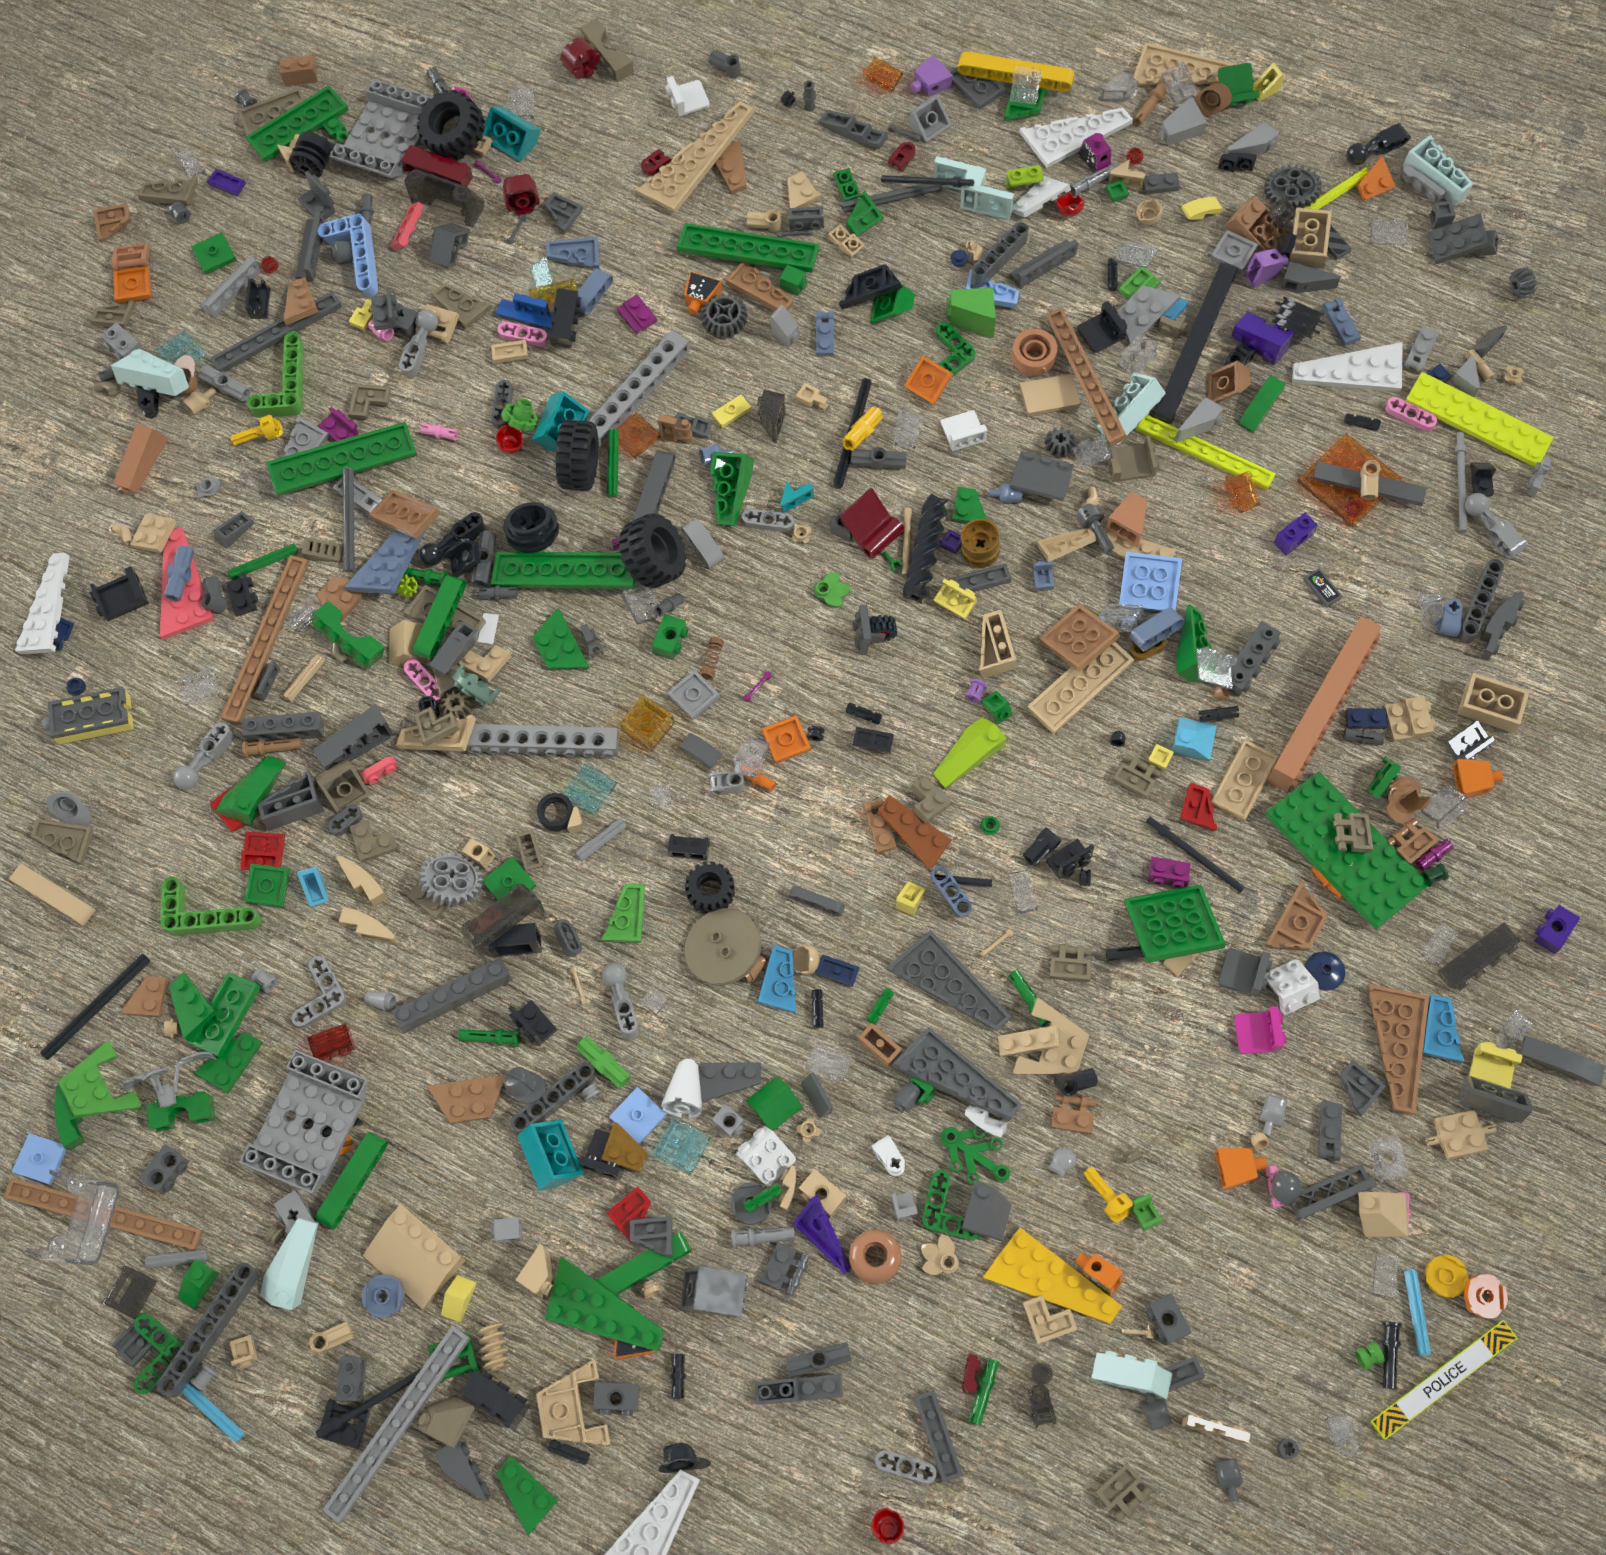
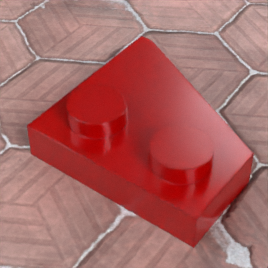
M1193 783L1188 785L1179 820L1214 832L1217 830V824L1214 823V810L1210 802L1211 796L1208 788Z
M637 1186L606 1213L631 1244L633 1243L630 1241V1220L644 1219L651 1201Z

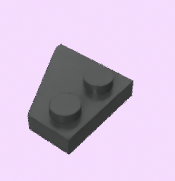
M555 192L552 193L544 204L545 209L564 234L567 233L583 211L582 205Z
M1354 1060L1339 1075L1360 1117L1386 1087V1085Z
M672 1217L630 1220V1241L635 1245L672 1258Z

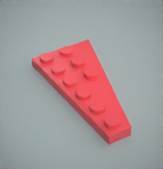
M182 527L173 529L163 548L160 638L162 640L215 620L212 610L202 607V598L205 593L194 558L190 566L191 579L185 584L181 600L173 602L164 597L168 583L167 570L169 565L173 564L177 547L180 545L189 547Z

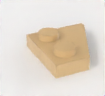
M802 171L787 178L790 208L806 207L820 199L818 192Z

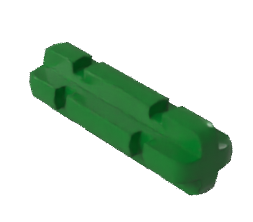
M889 988L884 989L882 997H879L872 1008V1012L867 1016L869 1023L876 1025L879 1016L883 1014L888 1006L889 1000L891 1001L894 992Z
M774 1184L769 1190L766 1189L754 1196L753 1200L749 1199L744 1202V1208L748 1213L756 1210V1207L759 1208L771 1201L772 1197L781 1195L782 1190L778 1184Z

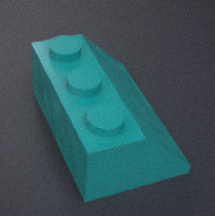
M491 106L482 135L491 138L493 141L491 145L516 160L522 161L535 147L541 129L503 106Z
M564 391L552 394L532 440L544 449L556 452L557 437L562 422L565 420L586 421L590 410Z
M562 1119L530 1124L517 1135L539 1191L559 1187L584 1175Z

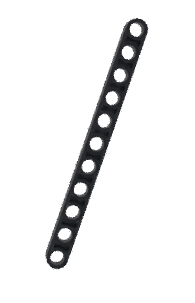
M1220 263L1166 386V394L1159 402L1154 418L1169 424L1172 423L1237 272L1236 267Z

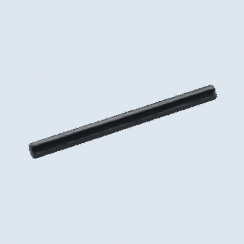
M862 379L848 432L853 424L863 416L872 381L870 379ZM844 446L833 481V486L836 488L843 487L852 451L847 450Z
M141 954L40 1051V1054L49 1060L149 964L150 959L145 954Z

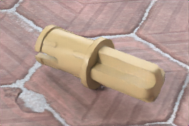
M1474 349L1469 350L1465 357L1469 359L1475 356L1477 372L1485 382L1490 381L1495 376V373L1487 366L1486 360H1482Z

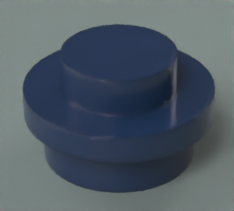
M956 250L952 252L950 260L954 266L962 267L967 263L968 255L963 250Z
M71 678L67 682L66 689L69 694L79 696L85 691L86 684L81 678Z

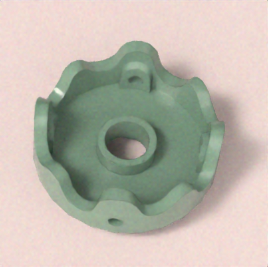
M461 664L452 677L455 681L454 685L483 706L486 703L492 704L500 690L496 689L489 692L488 682L483 679L478 682L476 674L466 673L464 675L465 666Z

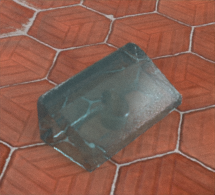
M545 257L531 266L538 296L555 292L548 262Z

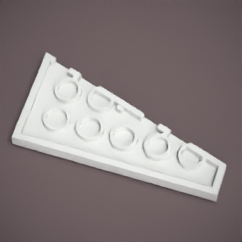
M1124 108L1103 111V114L1094 116L1093 114H1088L1086 117L1079 119L1078 117L1053 121L1051 124L1044 126L1038 124L1034 125V128L1029 129L1023 127L1019 128V133L1045 167L1048 168L1079 152L1085 138L1095 133H1100L1106 138L1131 125L1133 119Z
M1402 342L1295 363L1292 367V383L1400 392L1402 389Z
M55 553L49 558L47 570L42 576V582L36 592V598L30 607L29 616L23 625L24 629L17 640L15 652L19 654L55 652L56 646L53 645V641L58 636L55 628L60 622L63 603L61 590H65L63 577L67 574L70 558L66 553Z
M680 1470L605 1555H667L700 1479Z

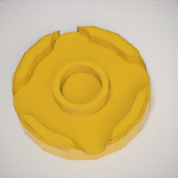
M1440 1255L1431 1259L1426 1265L1424 1272L1425 1282L1429 1289L1435 1295L1443 1298H1453L1462 1294L1465 1289V1283L1469 1279L1464 1263L1451 1255Z

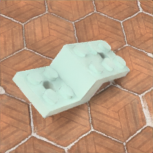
M936 156L934 162L935 178L962 177L963 179H974V186L956 188L952 185H941L961 190L960 208L1010 221L1014 194L985 187V168Z

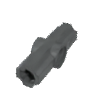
M876 447L873 450L854 449L851 455V465L870 466L875 470H883L885 467L906 468L907 452L886 451L882 447Z
M490 531L480 532L479 535L480 563L473 568L471 583L477 587L488 586L490 569L493 566L496 534Z
M847 1342L823 1349H816L812 1352L786 1359L790 1378L852 1361ZM817 1354L825 1357V1362L821 1366L813 1363V1357Z

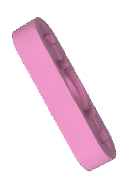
M502 322L498 326L499 336L503 340L512 342L526 340L527 345L543 347L548 342L547 334L543 329L511 322ZM522 331L528 333L525 337L518 336Z
M1398 397L1390 398L1386 404L1385 410L1389 415L1423 431L1433 430L1437 423V418L1434 414ZM1412 411L1416 414V417L1411 418L1406 412Z
M411 659L404 664L406 675L425 696L433 697L437 704L441 703V699H445V696L440 698L433 695L430 690L432 687L438 693L435 679L417 660ZM410 667H416V670L419 674L416 675V673L413 670H410ZM422 678L430 679L427 685H420Z

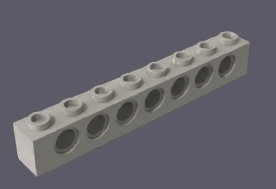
M673 330L668 335L666 334L662 338L661 343L651 350L650 355L640 362L638 368L629 374L627 380L621 383L615 393L606 399L604 405L594 412L589 421H592L597 426L599 449L608 441L609 429L618 430L690 351L688 340Z
M474 724L466 750L472 754H480L481 752H488L492 755H498L499 753H507L509 755L526 753L530 756H536L537 754H545L547 756L563 754L567 757H574L575 755L594 757V755H598L604 758H612L613 756H618L620 734L618 728ZM484 738H490L489 741L482 742ZM508 738L507 742L500 743L502 739ZM522 739H528L523 744L519 743ZM542 739H545V740H546L545 743H543V744H538V742H539L540 740H542ZM559 740H565L563 744H557ZM579 740H583V741H584L583 744H581V745H576V742H577V741H579ZM597 741H603L599 746L594 745Z

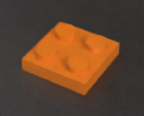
M148 266L113 271L116 303L128 302V300L151 299V280Z
M922 355L904 387L935 405L953 373Z
M797 715L762 728V733L776 764L811 751L810 744Z

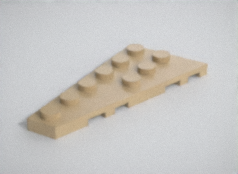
M1145 42L1131 86L1157 85L1161 79L1166 80L1170 85L1219 83L1218 69L1237 64Z

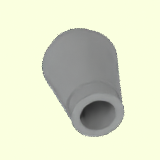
M368 991L365 995V1002L388 1011L394 1009L396 996L392 992Z

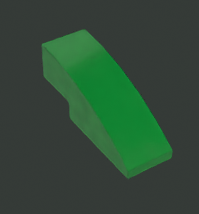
M1270 375L1248 406L1238 425L1254 433L1284 391L1286 383Z
M57 1084L54 1111L58 1135L63 1147L72 1150L85 1142L77 1126L84 1119L83 1117H74L59 1084Z

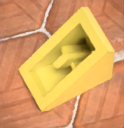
M1272 63L1253 84L1254 90H1259L1258 101L1280 91L1284 74L1275 63Z
M908 881L896 899V909L914 916L926 889Z
M457 1275L445 1292L441 1316L461 1323L477 1282Z

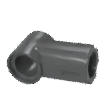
M713 50L708 58L710 64L725 71L729 78L740 76V61L736 55L728 56L719 50Z
M216 576L206 577L203 580L205 595L202 598V607L222 613L227 606V599L222 597L219 578Z

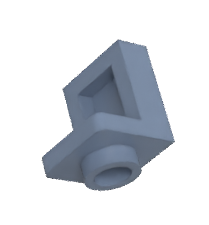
M1041 560L1034 563L1032 572L1035 591L1054 589L1052 561Z

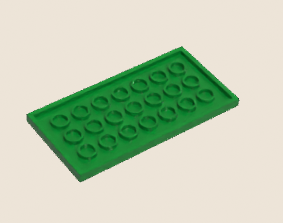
M1318 771L1269 809L1265 816L1367 922L1377 930L1425 890L1429 883L1411 864L1409 865L1396 852L1397 849L1393 845L1391 846L1387 839L1371 823L1370 829L1373 843L1371 853L1352 852L1351 844H1346L1347 850L1345 852L1339 851L1338 845L1335 842V837H1337L1336 829L1333 828L1334 814L1341 813L1342 819L1347 820L1349 813L1360 812ZM1344 828L1345 835H1349L1347 828Z

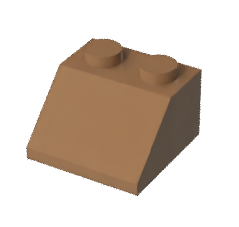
M315 53L286 57L279 60L280 74L285 87L318 82Z

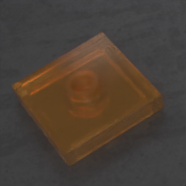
M637 412L617 428L619 432V445L634 459L661 438L660 433Z

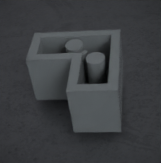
M454 223L437 226L433 231L434 239L429 251V260L446 267L456 265L459 248L467 246L470 229Z

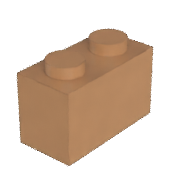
M873 1023L858 1037V1043L887 1069L902 1054V1049Z

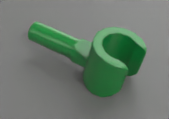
M887 551L883 552V555L891 564V571L893 573L897 571L894 565H898L902 569V562L900 560L892 559Z

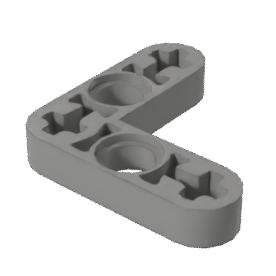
M315 956L310 960L309 969L323 995L293 1012L291 1020L298 1028H306L339 1009L345 1004L347 999L328 962L321 956ZM317 962L321 963V968L323 969L324 973L321 974V972L317 968H315ZM326 977H331L333 979L332 984L328 987L323 986V980ZM335 994L340 996L338 1002L334 1000ZM327 999V1000L329 1001V1004L331 1005V1007H329L328 1004H327L324 1000ZM317 1004H324V1010L321 1013L314 1012V1007ZM307 1010H309L310 1013L313 1015L312 1018L310 1015H308L309 1013L307 1012ZM301 1014L305 1016L303 1023L298 1021Z

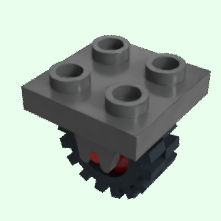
M867 605L859 606L858 612H855V620H853V631H856L857 637H855V648L859 649V655H867L870 643L890 641L897 636L895 618H892V616L888 617V615L869 616Z

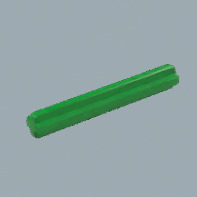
M609 429L608 497H617L619 432L617 429Z
M295 543L231 568L228 570V574L232 580L241 577V572L248 574L290 557V555H295L298 553V548Z

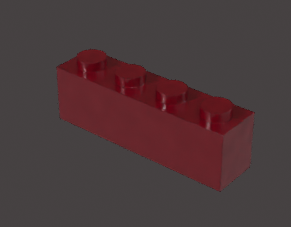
M410 145L401 159L404 171L461 192H465L473 178L471 168L466 163H459L449 157L446 158L435 152L426 151L421 147Z

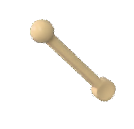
M1008 929L1006 931V934L999 938L990 947L983 950L980 953V955L982 957L986 956L988 952H990L1003 940H1005L1007 937H1011L1013 935V930Z
M573 966L570 968V973L573 974L581 1001L585 1005L587 1002L577 976V968Z

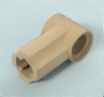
M774 209L766 213L749 212L747 214V227L768 229L769 232L776 233L782 228L780 213Z
M1375 460L1367 461L1360 471L1361 498L1364 500L1378 498L1380 464ZM1366 469H1372L1374 473H1368Z
M346 1321L322 1333H315L310 1338V1348L318 1354H325L330 1349L353 1340L354 1334L349 1322ZM320 1338H324V1347L317 1349L316 1342Z

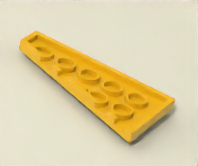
M1022 1228L1017 1230L982 1278L1032 1297L1043 1295L1046 1302L1073 1310L1107 1324L1112 1322L1122 1308L1119 1303Z

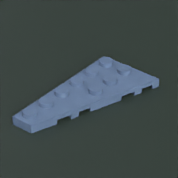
M395 530L346 584V590L348 592L394 594L426 530L417 539Z

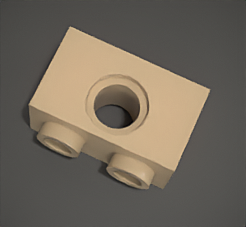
M814 1169L799 1187V1192H801L799 1196L808 1203L819 1190H824L827 1193V1197L820 1201L826 1214L831 1218L847 1197Z

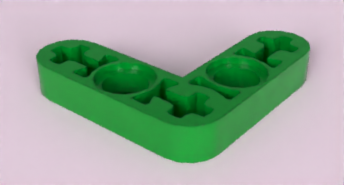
M941 322L937 325V338L953 353L938 365L943 368L946 367L954 376L973 362L975 359V349L949 323ZM958 340L960 344L954 346L951 344V341ZM952 361H956L959 365L957 367H951L949 363Z
M944 1170L934 1172L922 1217L923 1226L927 1230L969 1241L977 1240L980 1237L979 1234L974 1233L973 1236H969V1232L966 1230L962 1231L963 1234H959L961 1222H964V1218L943 1213L950 1176ZM940 1175H943L944 1179L947 1180L941 1186V1190H945V1193L939 1190H932V1187L937 1189L938 1185L935 1177L939 1178ZM932 1195H939L942 1198V1203L938 1206L932 1205L930 1202ZM928 1207L933 1210H940V1213L935 1212L934 1219L937 1220V1223H933L932 1226L928 1225V1221L925 1220L930 1218L931 1210H927ZM948 1220L957 1222L958 1227L955 1231H949L946 1228Z
M144 1312L137 1315L134 1327L160 1353L136 1376L133 1386L134 1390L139 1394L150 1392L158 1384L160 1378L170 1365L169 1361L162 1356L165 1354L168 1357L171 1354V1347H180L181 1349L183 1343L154 1316ZM148 1318V1325L151 1328L154 1325L158 1327L154 1328L150 1335H148L149 1329L146 1326L140 1327V1319L145 1320ZM159 1331L166 1334V1339L161 1343L156 1342L153 1338L154 1334ZM174 1354V1355L170 1358V1361H172V1360L174 1359V1357L176 1356V1354ZM156 1362H163L166 1365V1369L161 1373H157L153 1370V1366ZM149 1370L151 1375L157 1379L154 1380L153 1377H151L148 1380V1387L146 1388L145 1386H143L142 1388H140L139 1380H146L149 1377V1374L146 1372Z

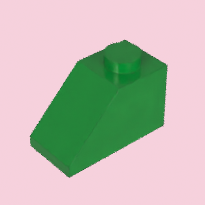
M195 1259L183 1277L177 1298L193 1309H196L220 1273L206 1263Z

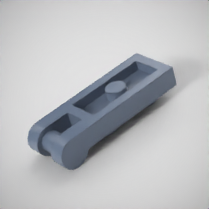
M1337 298L1334 299V302L1323 303V311L1343 346L1360 341L1361 335L1347 313L1342 299Z
M816 311V357H833L834 311ZM822 319H829V322H822Z

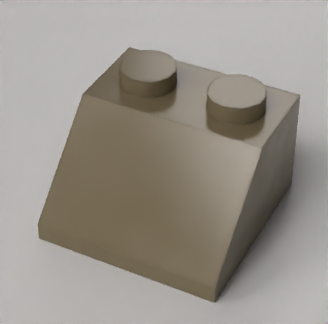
M348 757L315 777L318 785L337 814L347 806L355 805L371 795Z

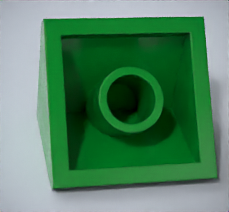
M778 1076L746 1100L764 1125L772 1131L803 1108L790 1087Z

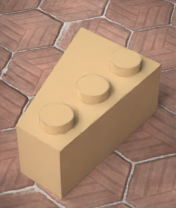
M1002 610L983 615L980 663L982 678L1018 668Z

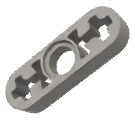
M746 509L742 513L743 524L750 528L790 532L795 526L793 516L787 513L758 509ZM750 515L753 516V518L751 519V521L748 520V518L750 517ZM766 517L773 518L771 524H766L763 520ZM785 520L789 521L787 526L784 525Z
M887 1450L880 1451L875 1457V1464L882 1471L924 1484H929L936 1478V1469L930 1463ZM887 1454L888 1459L894 1461V1457H898L896 1471L891 1470L893 1465L890 1464L882 1467V1463L878 1461L879 1457ZM904 1460L909 1461L912 1465L911 1472L907 1474L902 1473L899 1469L900 1463ZM915 1463L920 1464L918 1469L921 1470L929 1467L933 1476L924 1480L923 1475L917 1473V1478L913 1477Z

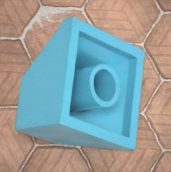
M1179 717L1172 751L1174 754L1210 761L1217 725Z

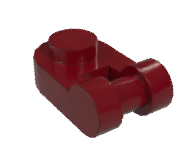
M903 142L889 157L887 163L891 166H896L897 170L903 172L915 156V145L911 142Z
M657 149L642 161V172L647 176H653L659 172V168L668 165L672 159L669 156H665L661 149Z
M971 1353L967 1357L962 1382V1391L965 1394H972L977 1389L974 1377L975 1373H979L981 1365L978 1355Z

